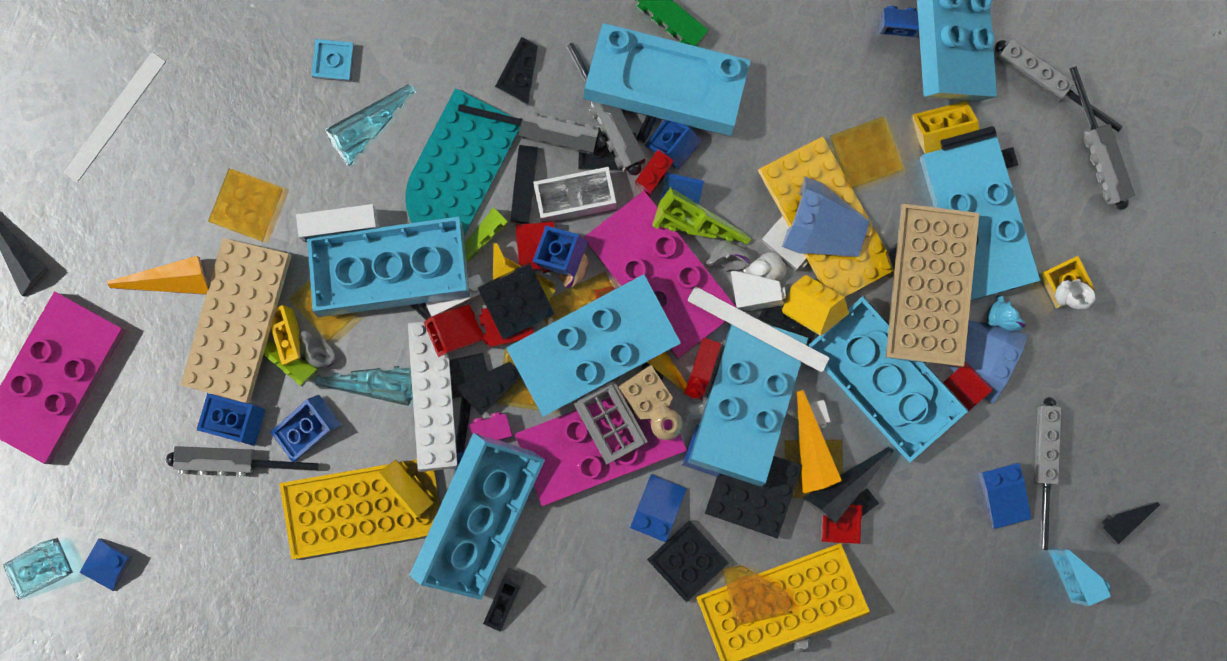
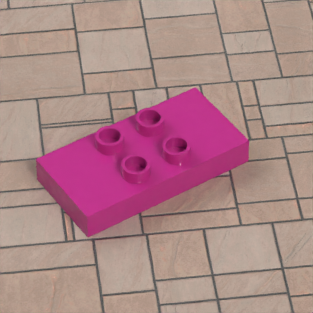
M643 191L583 238L588 241L587 245L620 287L643 274L645 275L681 342L670 349L678 360L699 344L703 337H708L726 323L721 318L688 301L694 287L702 289L735 308L736 306L676 230L674 232L667 228L659 227L657 229L653 227L652 224L658 208L646 192Z
M54 291L0 385V440L39 462L50 465L126 330Z
M611 397L601 400L606 410L615 406ZM597 402L587 406L593 418L603 413ZM628 405L648 442L608 464L603 459L577 410L515 433V437L519 447L531 450L545 459L534 483L541 505L544 506L687 451L681 434L672 440L657 438L651 429V419H638ZM618 409L608 414L615 428L625 424ZM605 416L595 421L603 435L612 431ZM666 419L663 422V428L669 430L672 427V422L670 419ZM628 427L618 432L625 446L635 441ZM615 434L605 439L612 453L622 448Z

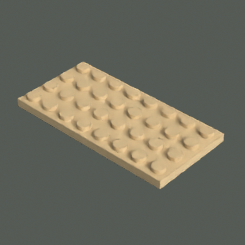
M911 204L901 205L885 358L964 367L979 213Z
M222 238L180 385L250 404L291 260V254Z

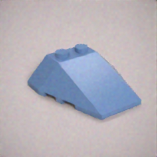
M805 176L799 195H801L799 206L792 226L787 229L782 247L799 254L812 253L817 255L829 254L858 257L870 221L823 183Z
M969 320L964 363L967 362L993 388L983 399L994 403L1006 386L1023 352L1028 335L1020 331H1007L999 326H991L989 323ZM947 365L954 372L959 368L958 366Z

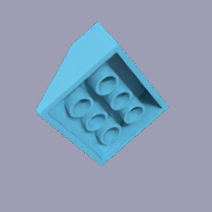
M1058 548L1048 549L1072 603L1091 606L1111 597L1109 583L1103 580L1100 575L1071 551Z

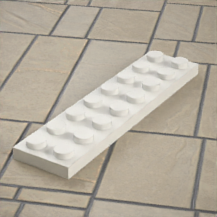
M424 322L408 323L418 471L458 468L449 354L441 357L437 356Z

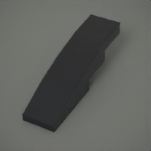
M519 145L510 222L529 224L538 147Z

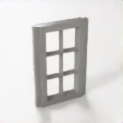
M615 381L604 385L573 403L606 464L648 442ZM606 392L610 394L615 404L614 407L608 410L604 408L599 399V396ZM596 399L603 413L593 418L586 403ZM618 409L625 424L615 428L608 414ZM604 416L612 429L611 432L605 435L601 433L595 422ZM628 427L635 441L625 446L618 432ZM615 434L622 448L612 453L605 439Z

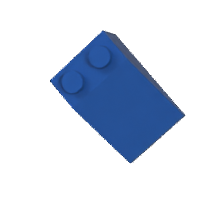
M207 393L197 431L255 446L266 409Z
M316 395L306 399L270 433L289 459L295 462L329 437L341 424L321 396Z
M1020 463L978 473L994 529L1031 519Z
M651 474L629 528L666 542L687 488Z

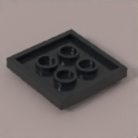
M530 262L477 287L502 339L555 315Z
M690 520L647 559L686 603L729 564Z

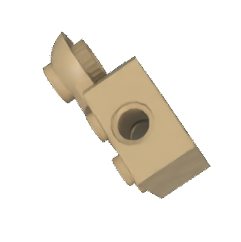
M652 365L646 366L617 386L638 419H651V429L657 438L672 440L681 433L683 428L681 416L675 410L669 408L673 397ZM666 419H670L672 422V427L669 430L663 428V422Z

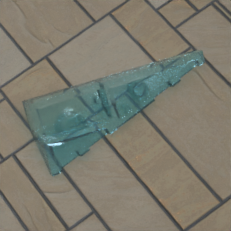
M408 84L325 129L331 144L348 166L352 165V160L358 153H362L365 150L363 147L369 140L374 139L390 121L394 111L398 107L401 108L403 106V101L407 96L415 92L413 86Z
M394 366L393 370L382 371L381 368L351 371V374L347 375L333 373V376L321 377L320 375L315 377V384L318 386L409 406L413 398L411 368L400 369L399 366Z

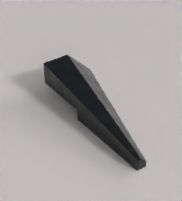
M0 218V251L19 293L24 297L48 269Z
M886 447L879 453L840 475L841 482L805 495L803 499L815 510L823 514L831 523H836L894 450Z

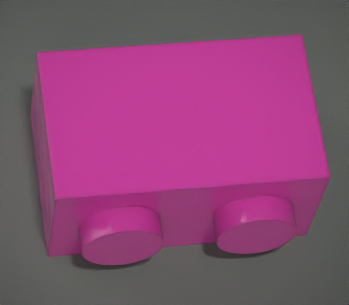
M501 411L490 414L491 418L486 420L483 417L473 419V424H469L471 435L476 433L495 440L513 437L507 415L502 414Z

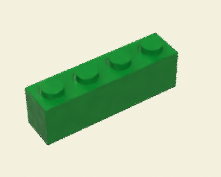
M635 0L636 8L641 13L649 14L652 22L658 26L661 24L666 28L665 32L672 38L677 37L681 43L698 46L708 34L709 30L673 0Z

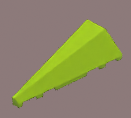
M671 187L659 202L652 224L657 229L662 227L674 232L679 230L691 235L714 239L716 237L724 238L731 242L735 240L748 244L751 240L748 234Z
M494 207L465 242L467 263L481 252L480 249L508 225V221Z
M268 339L264 355L295 380L299 386L303 387L307 381L310 382L320 371L302 359L283 366L276 344Z

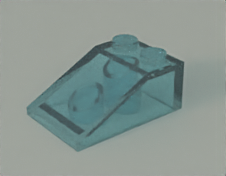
M58 538L43 541L3 564L18 600L73 573Z

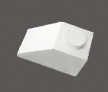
M821 400L810 403L809 405L819 428L827 427L826 423L831 421L825 401ZM798 407L787 410L786 415L798 421Z

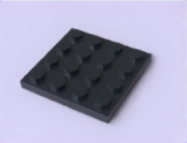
M773 456L766 483L762 487L720 474L716 478L704 514L778 539L802 465Z

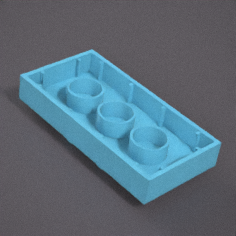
M917 0L924 97L983 101L997 97L993 49L994 33L992 31L990 8L992 0Z
M997 136L946 151L941 149L923 154L920 157V162L933 206L935 208L979 213L971 301L1040 281Z
M460 217L307 238L312 307L317 317L470 297L463 223Z
M643 274L510 345L506 349L544 417L677 346L681 342Z
M730 324L688 463L762 487L768 477L801 361ZM771 326L805 345L807 344V337Z
M473 433L410 572V576L422 586L482 600L545 459L531 450Z

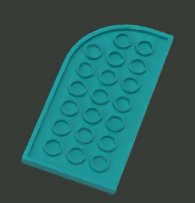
M455 88L410 174L406 186L405 202L411 223L460 217L465 237L520 131V126L459 112V104L510 116Z

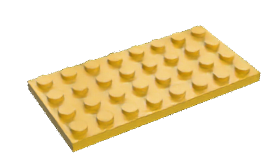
M823 136L758 170L789 228L793 224L801 199L799 192L805 176L823 183L870 221ZM871 221L869 222L858 257L804 254L819 282L844 297L892 272L886 256L887 250Z
M417 459L403 461L409 467L407 472L411 476L416 475L422 482L420 485L424 491L428 489L435 497L433 499L435 504L418 519L412 517L376 476L378 472L389 464L279 483L291 560L427 536L440 508L435 470L419 472Z
M841 543L696 597L720 661H746L870 614Z

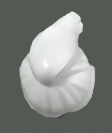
M765 253L757 260L751 262L750 265L745 266L742 271L746 274L780 281L786 275L787 265L778 254Z
M1081 279L1063 281L1055 292L1057 303L1060 306L1069 305L1077 310H1088L1095 302L1094 291L1086 283H1083Z

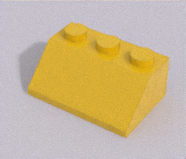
M967 100L912 114L918 140L925 154L941 150L940 141L943 139L979 130V121Z
M807 275L791 286L782 309L783 314L820 336L849 314L844 296Z
M395 459L378 472L376 476L412 517L418 519L435 504L433 501L435 497L428 489L426 491L420 486L422 482L416 475L411 476L407 472L409 467L402 460L399 462Z

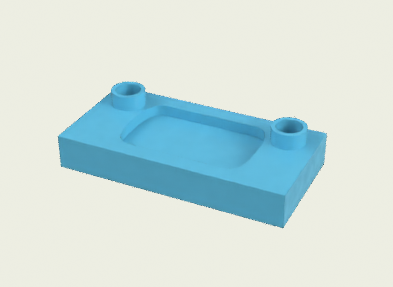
M602 23L585 84L583 99L732 136L751 60Z
M863 295L848 309L849 314L822 336L819 335L808 347L829 357L824 370L910 463L965 415L968 409L925 362L885 358L889 323Z

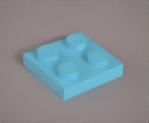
M315 39L312 78L350 81L354 43Z

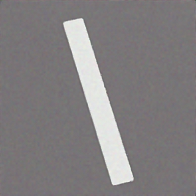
M153 52L150 53L65 169V175L75 182L81 178L165 63L163 59Z
M694 287L688 298V301L820 372H823L829 360V357L698 287Z

